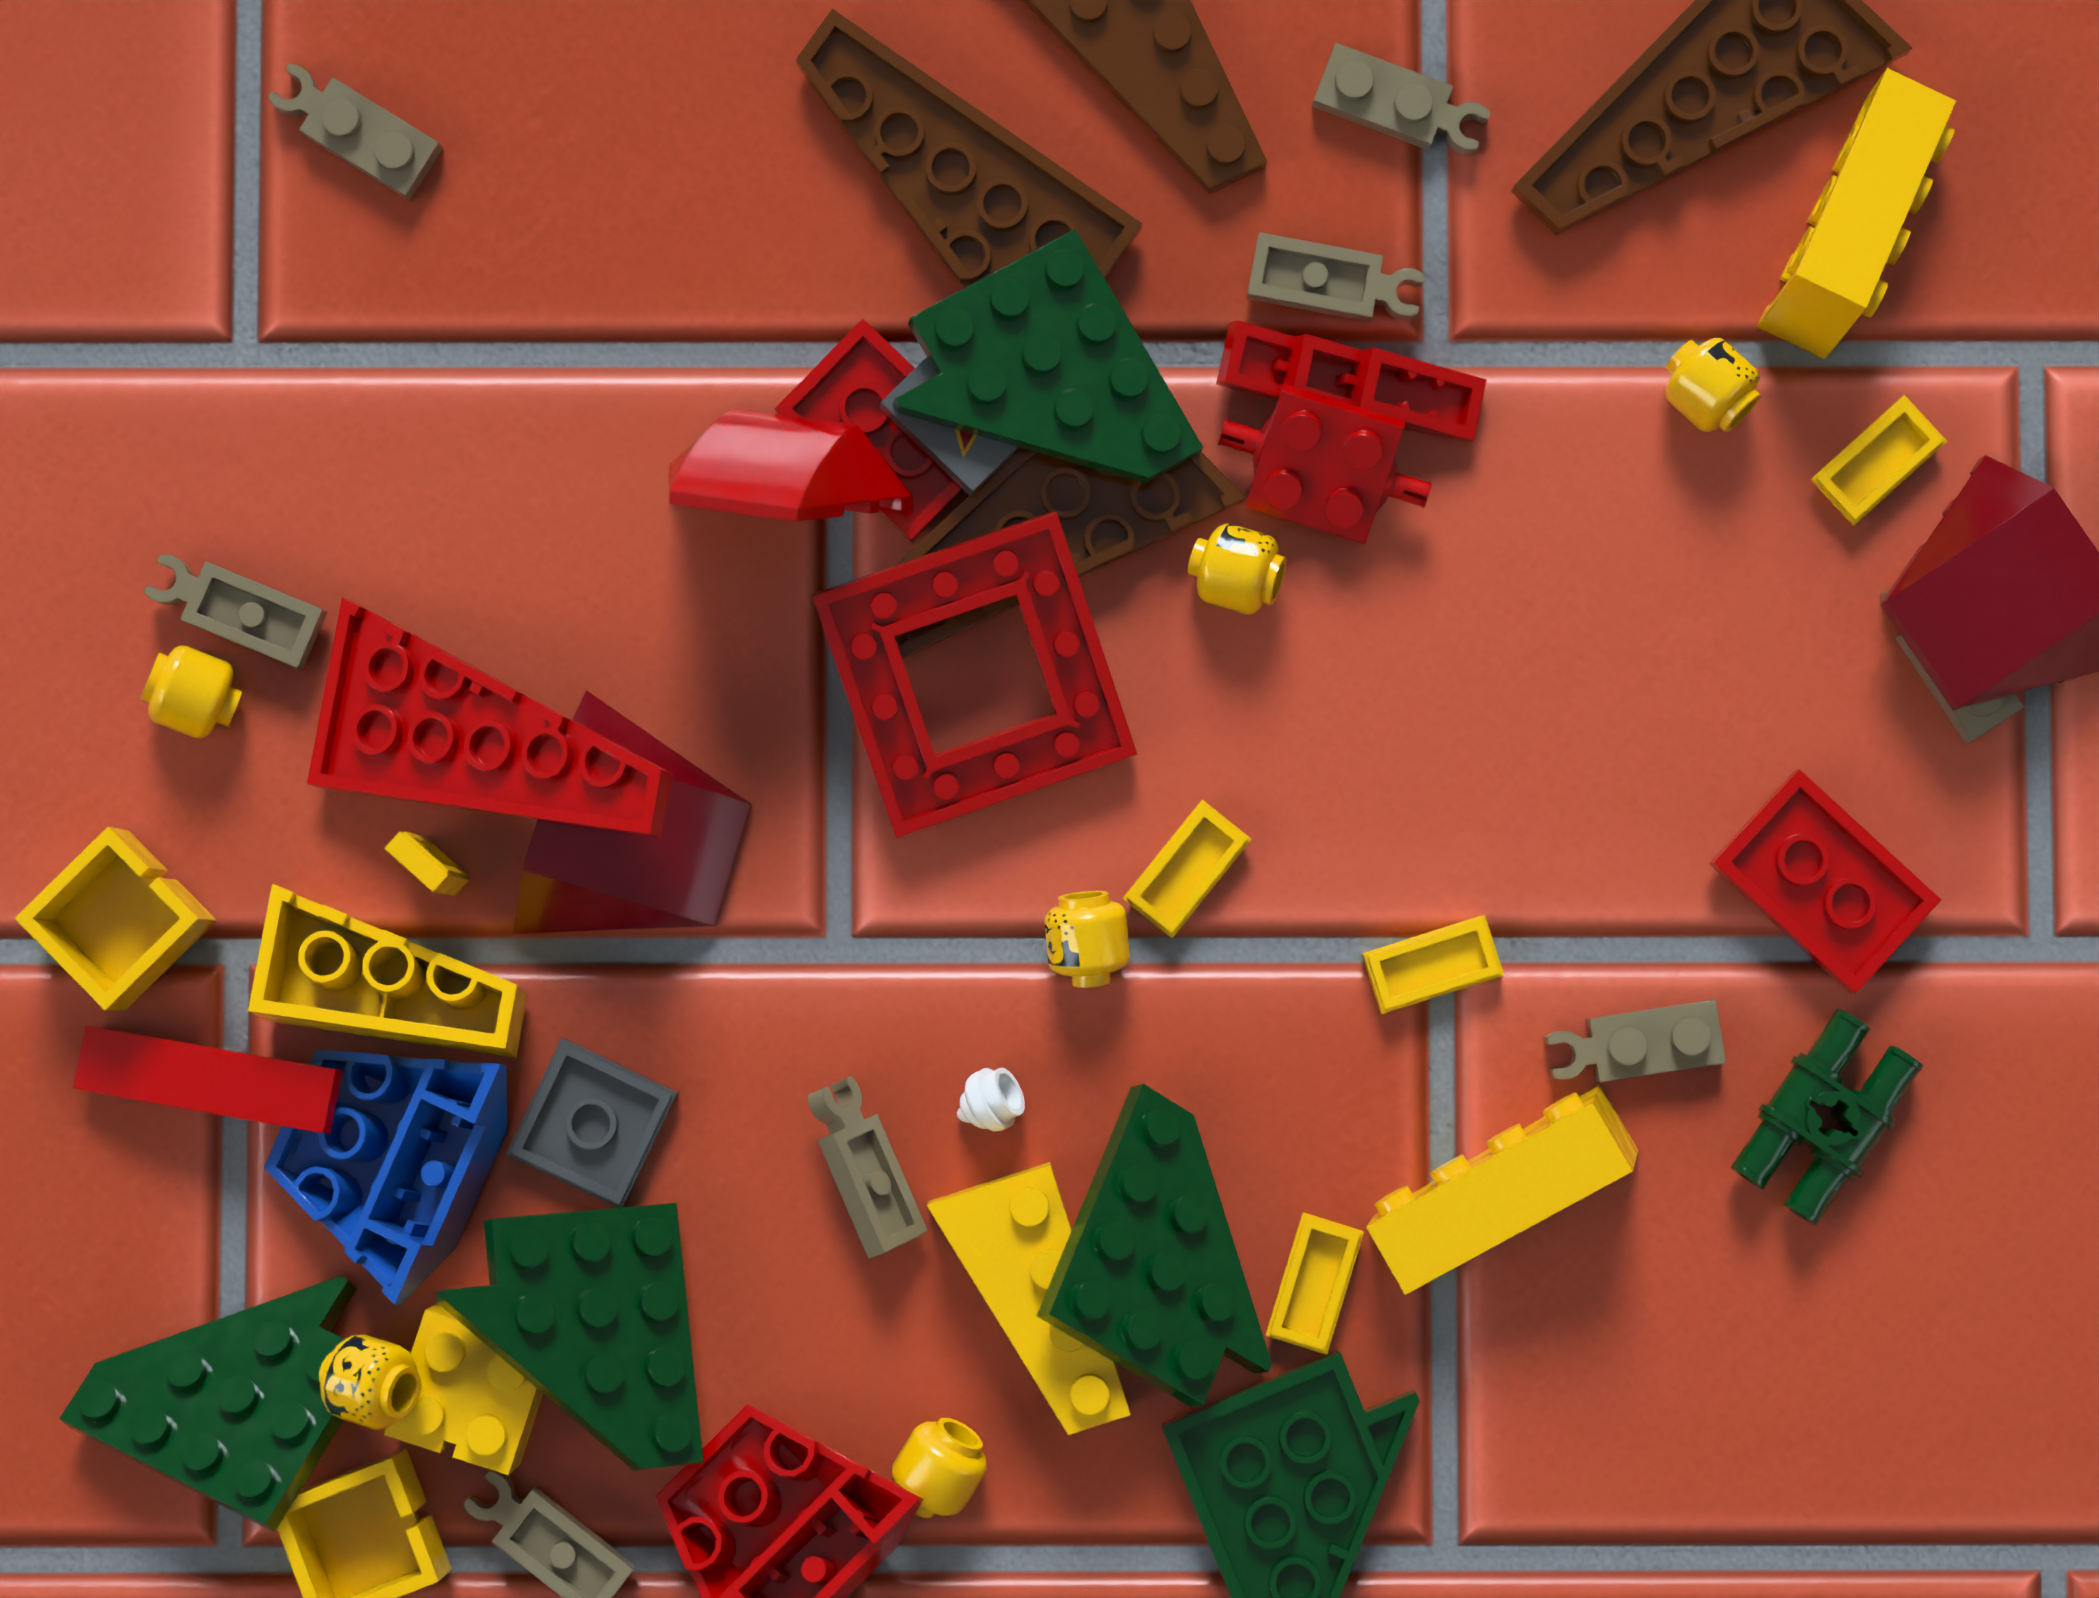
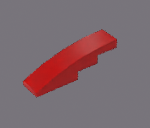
M1237 320L1229 323L1216 385L1278 401L1282 385L1286 384L1405 421L1404 430L1471 442L1475 438L1487 379L1374 347L1361 350L1308 334L1295 337Z
M86 1025L73 1088L330 1134L343 1070Z

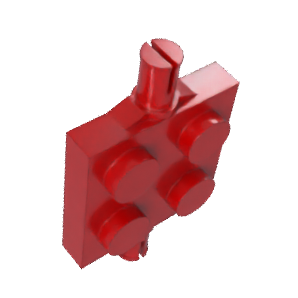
M1286 384L1282 385L1274 413L1263 425L1262 430L1241 425L1225 418L1217 444L1254 455L1252 460L1254 477L1246 499L1245 508L1361 544H1366L1375 514L1384 505L1388 497L1425 508L1432 486L1430 481L1426 482L1396 472V452L1404 431L1405 421Z

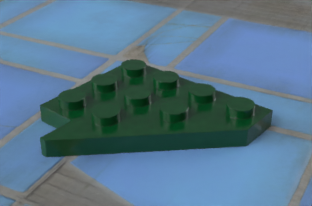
M1076 229L913 315L909 319L908 325L936 371L937 376L896 397L893 406L898 413L1145 484L1200 454L1204 448Z
M1141 1084L1131 1087L1039 1308L1037 1317L1190 1407L1200 1406L1205 1403L1223 1355L1254 1374L1269 1372L1272 1362L1195 1117L1192 1113L1152 1088Z
M677 1203L494 1218L484 1221L489 1285L441 1290L436 1292V1302L633 1471L703 1462Z
M339 1276L96 1362L59 1420L82 1435L275 1533L343 1422V1419L327 1411L321 1399L319 1371L326 1356L339 1343L345 1340L330 1331L355 1293L356 1287L349 1279Z
M1338 1350L1161 1424L1231 1598H1340L1420 1400L1414 1389L1364 1410L1343 1357Z

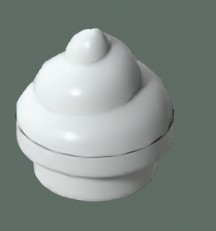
M983 1068L971 1074L965 1082V1092L960 1097V1108L957 1111V1117L961 1121L971 1123L980 1129H989L994 1132L1011 1127L1015 1122V1117L1021 1115L1025 1109L1024 1096L1017 1080L1005 1068H998L994 1071L989 1068Z

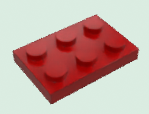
M862 319L774 409L777 414L858 425L913 496L912 509L897 510L879 506V512L913 543L964 490L879 409L881 401L915 368L873 327Z
M1800 769L1795 770L1709 863L1849 994H1856L1941 901L1931 889Z

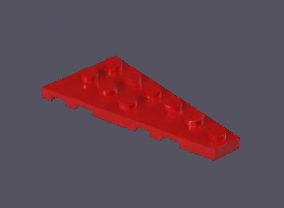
M342 597L307 780L308 785L324 789L661 838L672 779L671 772L362 605Z

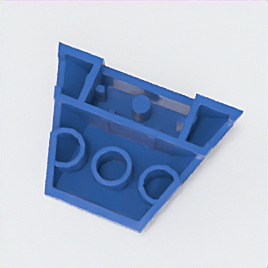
M316 1049L309 1065L343 1070L331 1133L325 1134L282 1126L264 1168L314 1221L321 1222L345 1247L344 1252L355 1264H361L383 1287L382 1292L394 1305L401 1306L456 1249L507 1133L506 1065Z

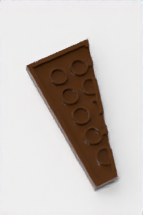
M1023 0L1088 68L1091 67L1112 89L1115 97L1127 109H1131L1157 136V140L1209 194L1266 168L1267 160L1191 0Z
M1695 0L1513 186L1511 192L1557 235L1907 55L1912 47L1862 0Z
M834 9L830 11L796 59L799 69L963 289L1074 229L1078 232L1106 280L1142 230V223Z
M1020 448L972 496L969 495L895 565L1055 511L1058 514L1078 577H1081L1244 502L1246 497L1202 451L1200 454L1145 484ZM1014 595L895 636L902 659L1018 606L1016 596Z

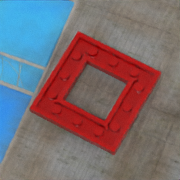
M1055 511L811 594L896 838L1137 755L1058 514ZM1015 595L1054 713L935 754L895 636Z

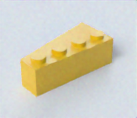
M1889 68L1885 70L1866 97L1832 168V171L1838 173V177L1833 175L1829 179L1807 220V223L1815 226V228L1810 226L1807 229L1794 254L1790 256L1780 277V280L1786 282V284L1772 303L1766 306L1757 328L1825 360L1861 314L1868 318L1873 316L1888 287L1887 282L1879 279L1885 264L1893 266L1897 262L1911 231L1902 227L1907 213L1910 212L1915 215L1918 212L1932 186L1933 180L1924 176L1930 161L1936 164L1940 161L1954 135L1955 129L1946 125L1956 100Z
M272 884L248 1007L249 1012L269 1022L517 1057L527 1001V994L517 984L442 953L434 952L406 938L371 926L343 912L296 895L292 891Z
M1600 1084L1580 1096L1575 1092L1553 1103L1542 1111L1544 1117L1525 1128H1522L1520 1124H1516L1502 1131L1486 1142L1489 1149L1467 1161L1464 1155H1460L1444 1163L1430 1173L1434 1181L1412 1193L1408 1185L1386 1195L1374 1204L1379 1213L1372 1217L1366 1228L1405 1295L1633 1172L1639 1150Z
M1051 1162L930 1200L927 1203L928 1209L1067 1434L1071 1435L1131 1415L1115 1362L1037 1317L1039 1308L1072 1231Z

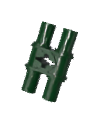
M1841 1009L1835 1011L1807 1055L1800 1053L1798 1057L1794 1056L1790 1061L1793 1065L1792 1069L1767 1105L1761 1104L1758 1109L1760 1113L1757 1117L1762 1122L1730 1167L1753 1185L1764 1189L1794 1143L1801 1145L1803 1142L1812 1148L1810 1154L1815 1158L1783 1205L1817 1226L1846 1180L1848 1179L1853 1182L1856 1177L1860 1178L1864 1172L1860 1168L1887 1129L1892 1130L1895 1127L1894 1121L1897 1117L1892 1112L1923 1068V1065L1914 1057L1890 1045L1860 1091L1855 1089L1850 1091L1841 1085L1843 1080L1839 1077L1871 1030L1859 1019ZM1810 1103L1833 1107L1831 1115L1838 1120V1125L1843 1127L1844 1131L1821 1127L1823 1120L1815 1114L1816 1110L1810 1106Z

